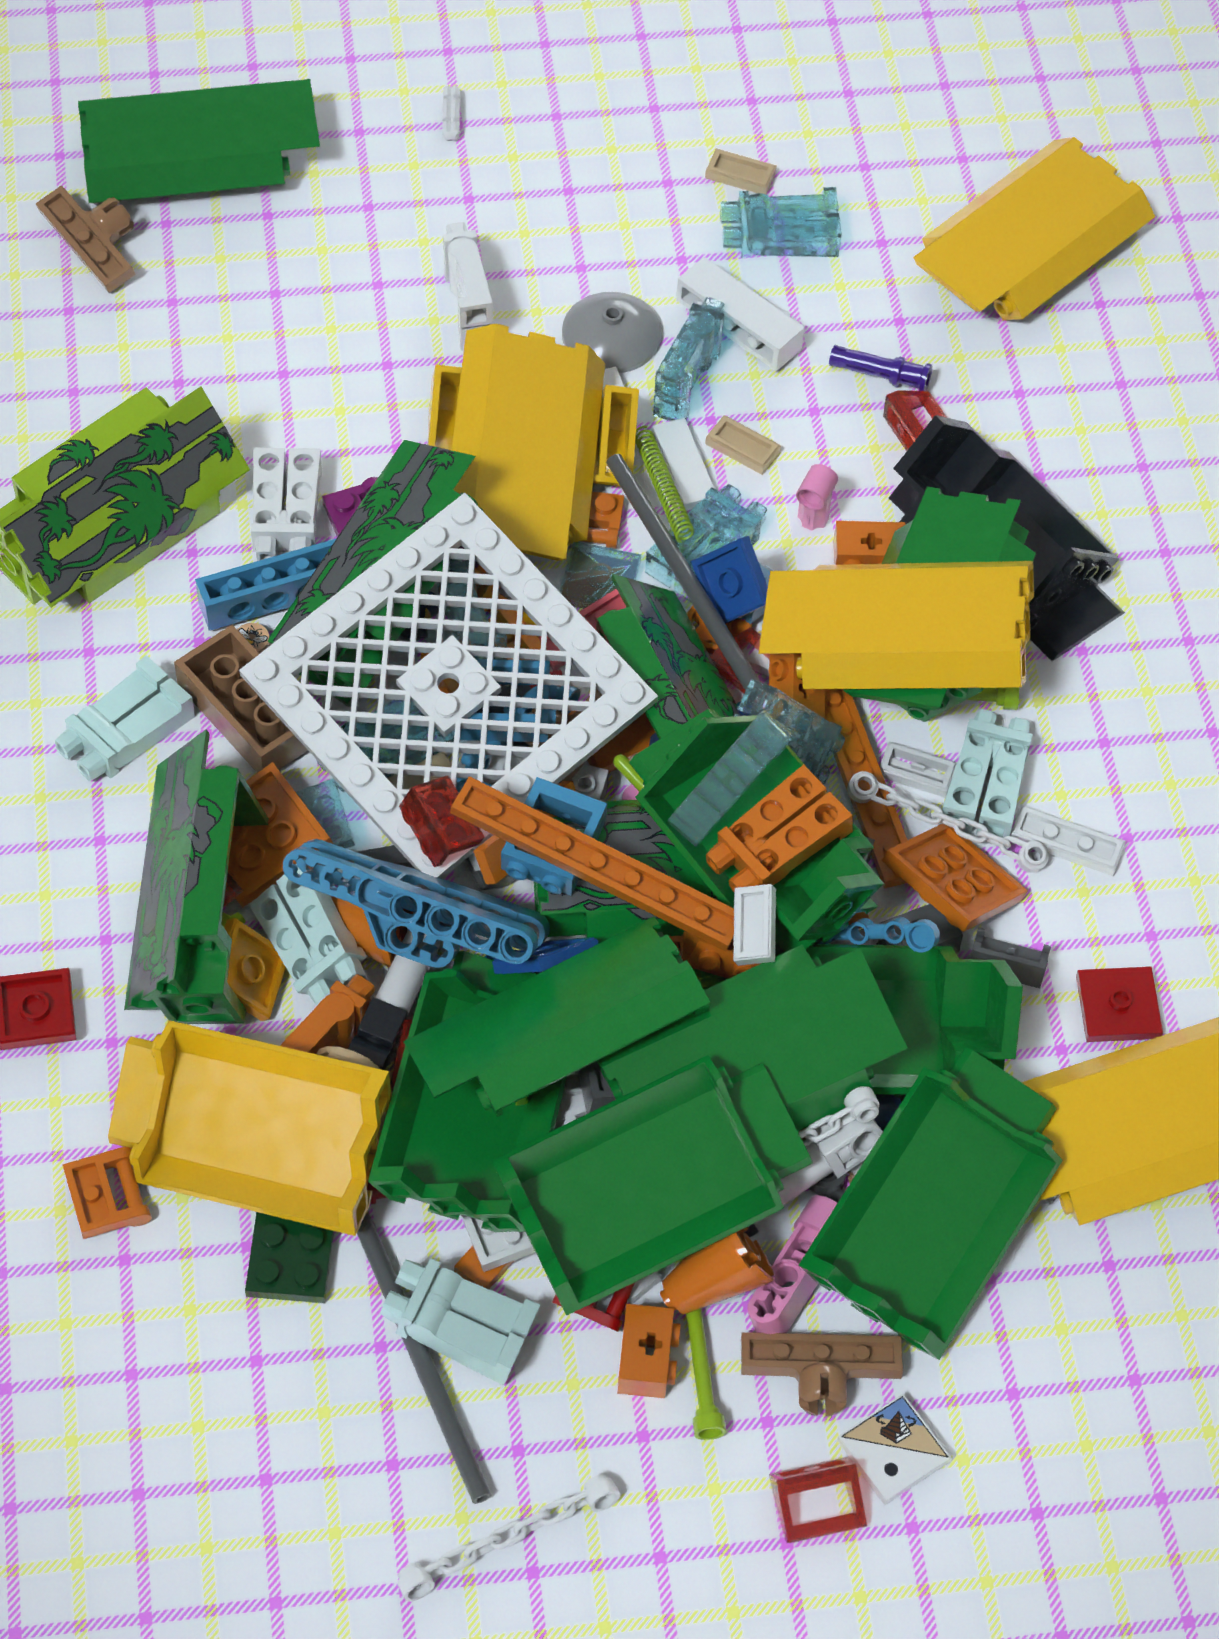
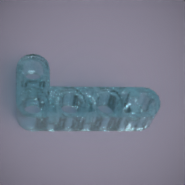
M763 710L675 810L667 823L693 846L697 847L770 762L774 761L785 750L796 735L768 710Z

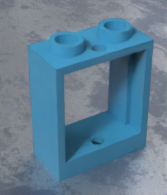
M476 659L486 670L487 659ZM493 659L492 671L512 672L513 660ZM519 660L518 673L539 674L540 660ZM545 661V674L550 675V661ZM497 682L499 685H511V684H512V683H509V682ZM518 683L517 685H538V684ZM544 685L543 699L557 697V685ZM542 709L541 723L556 724V710ZM474 713L468 719H482L483 713ZM489 713L488 720L509 721V713ZM515 714V722L535 723L536 714ZM461 729L460 740L481 741V730ZM487 730V741H507L508 731ZM514 732L513 741L533 742L534 733ZM540 733L539 742H546L548 734Z
M539 777L536 778L524 803L536 810H542L586 827L584 834L596 840L606 822L607 803ZM506 841L501 852V869L505 870L509 876L517 880L528 879L539 883L545 890L554 894L565 893L572 896L580 879L579 877L539 857L518 850L519 847Z

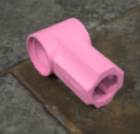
M812 465L796 492V498L799 501L797 517L801 520L802 527L812 531L826 526L829 520L832 492L838 482V476L835 471L826 465Z

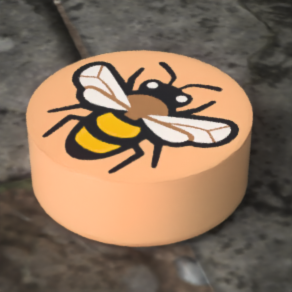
M247 623L237 629L259 654L270 646V643L267 641L269 639V632L261 624Z

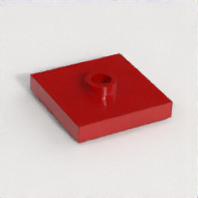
M1152 966L1077 970L1076 981L1086 1042L1146 1040L1162 1036L1163 1029Z
M69 968L0 976V1050L77 1040Z

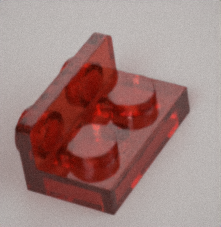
M448 775L411 787L399 805L404 821L411 827L419 841L422 852L428 856L434 867L441 866L451 854L480 845L485 838L479 827L450 813L451 806L459 793Z

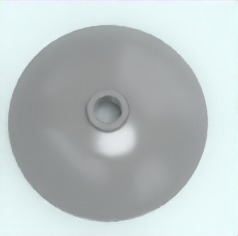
M600 292L579 300L569 309L562 325L564 346L574 348L576 343L589 345L604 361L605 369L616 366L619 373L629 372L645 365L654 357L661 343L662 328L656 312L640 298L622 292Z

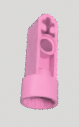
M820 1195L812 1196L794 1223L793 1233L771 1266L774 1275L771 1277L774 1280L767 1285L757 1288L748 1303V1313L756 1333H788L818 1285L798 1265L837 1205L836 1201ZM788 1282H795L790 1287H782Z

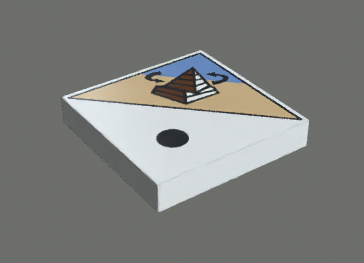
M904 1394L896 1397L838 1435L837 1442L884 1505H887L950 1463L952 1458Z

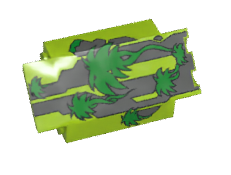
M202 386L170 407L162 396L158 395L156 397L145 387L11 477L15 499L0 508V571L33 605L43 599L52 608L75 591L90 604L221 512L219 504L220 491L247 473L250 468Z

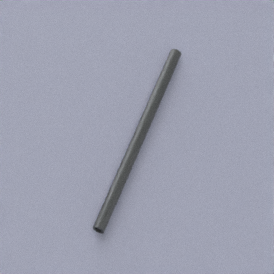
M621 454L612 455L607 460L609 469L744 690L751 699L761 696L765 691L763 684Z
M367 1210L357 1236L382 1294L386 1299L391 1290L406 1297L402 1287L395 1283L396 1273ZM409 1335L407 1338L401 1337L472 1503L478 1504L486 1501L491 1497V1492L428 1347L414 1340Z

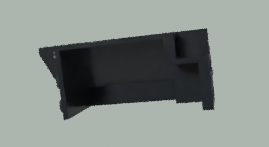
M935 415L893 468L903 478L889 496V499L905 514L899 522H906L907 524L914 519L927 487L940 488L942 494L955 497L959 496L960 491L988 495L989 502L1006 504L1008 498L1021 500L1014 521L1029 531L1024 545L1036 552L1033 560L1034 598L1029 602L1030 640L1052 662L1123 615L1125 612L1098 586L1099 583H1103L1111 576L1114 571L1113 566L1119 558L1010 452L994 449L967 422Z

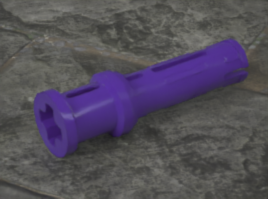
M834 344L829 358V366L881 377L889 380L892 386L898 387L902 384L918 388L919 392L924 394L928 389L933 365L927 363L925 366L911 363L901 356L899 358L895 357V359L884 358Z

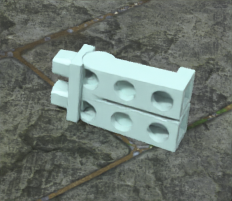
M145 655L136 663V670L93 705L83 708L77 716L73 713L65 719L66 730L55 739L56 750L68 760L79 751L83 752L85 756L77 761V767L89 782L103 773L111 779L119 773L118 768L125 766L195 717L193 697L171 677L168 679V674Z
M979 709L974 719L969 718L964 744L942 811L943 814L955 819L964 817L974 821L988 768H991L992 772L978 823L986 826L989 833L1004 838L1010 836L1024 765L1033 734L1029 733L1028 720L1017 717L1012 718L1009 728L995 725L997 715L993 711ZM964 823L966 828L961 831L971 834L973 826Z
M298 868L297 873L301 875L303 872ZM284 874L276 881L277 885L272 884L249 904L288 972L295 980L293 985L297 993L309 995L316 1006L330 994V987L336 980H340L346 986L356 974L366 978L360 962L367 955L363 948L357 947L354 936L346 928L330 895L290 881ZM272 899L276 900L272 905L267 904Z
M430 1258L426 1266L405 1259L395 1283L413 1291V1294L409 1299L390 1290L380 1315L398 1324L395 1334L403 1338H407L409 1335L419 1343L504 1386L540 1304L525 1299L523 1304L465 1280L452 1270L439 1268L441 1263Z

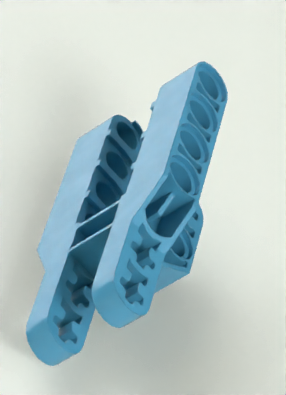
M309 840L299 848L288 853L283 860V871L290 881L362 908L377 948L430 967L440 968L446 966L457 956L460 946L508 963L520 964L529 959L549 935V922L539 912L440 877L428 875L420 870L374 859L323 840ZM293 860H296L297 866L293 864ZM298 868L303 872L301 875L297 873ZM416 885H425L429 890L417 887ZM459 897L463 899L465 903L454 900L452 898ZM403 909L415 912V914H409ZM487 910H496V911H498L502 916L497 915V914H494V913H491V912H489V911H487ZM439 921H440V922H443V923H446V924H449V925H452V926H450V927L443 926L442 924L439 923ZM529 922L536 925L539 930V938H537L536 932L531 927L523 923ZM404 926L412 932V943L406 944L397 938V927ZM475 934L480 935V936H483V937H486V938H489V939H486V940L480 939V938H478ZM423 940V942H425L426 944L421 949H419L418 946L421 944ZM438 940L444 942L443 948L447 950L443 955L437 954L438 947L434 944ZM512 947L524 950L526 952H517L513 950Z

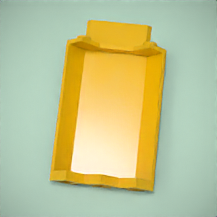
M1077 138L1055 139L924 236L921 240L925 248L913 258L921 269L974 311H982L994 302V308L1003 321L1024 319L1156 216L1143 189L1133 181L1127 184L1115 175L1118 169L1099 155L1093 158L1082 150L1083 143Z
M495 323L466 330L451 450L476 457L454 488V491L459 494L466 493L474 498L478 506L483 509V512L522 553L555 561L566 560L568 545H571L573 542L587 540L605 363L589 345L576 343L575 347L572 348L555 344V337L534 332H529L528 337L508 332L509 326Z
M1033 561L819 565L813 570L770 571L758 654L801 653V657L797 658L796 672L797 678L802 679L803 689L1022 687L1026 682L1025 645L1030 640L1029 602L1034 598Z
M1219 1017L1022 1082L1053 1103L1057 1108L1041 1134L1054 1143L1052 1149L1063 1161L1038 1201L1058 1195L1065 1215L1072 1214L1079 1226L1219 1180Z
M169 1020L161 1035L157 1034L153 1041L132 1036L127 1041L108 1132V1141L111 1144L131 1148L129 1161L130 1165H133L137 1183L356 1236L370 1206L372 1191L367 1190L368 1179L380 1140L378 1131L381 1117L384 1112L387 1113L391 1100L389 1071Z

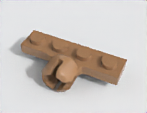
M61 185L36 202L35 205L94 277L110 293L136 275L132 266L114 246L116 241L133 230L134 223L130 220V214L123 205H117L120 201L114 197L106 199L92 209V211H85Z
M741 1332V1375L790 1376L796 1378L798 1381L799 1405L806 1413L813 1416H818V1399H825L826 1417L838 1414L845 1408L847 1403V1379H902L901 1336Z

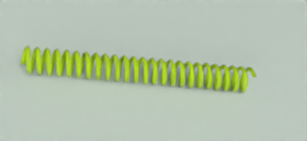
M644 425L638 427L636 429V434L640 429L647 428V426ZM642 430L636 435L635 443L677 542L682 543L681 540L691 538L695 530L683 506L682 499L674 485L673 478L660 452L653 432L651 430ZM687 528H689L687 532L680 533L681 531H684ZM691 532V534L687 537H680Z

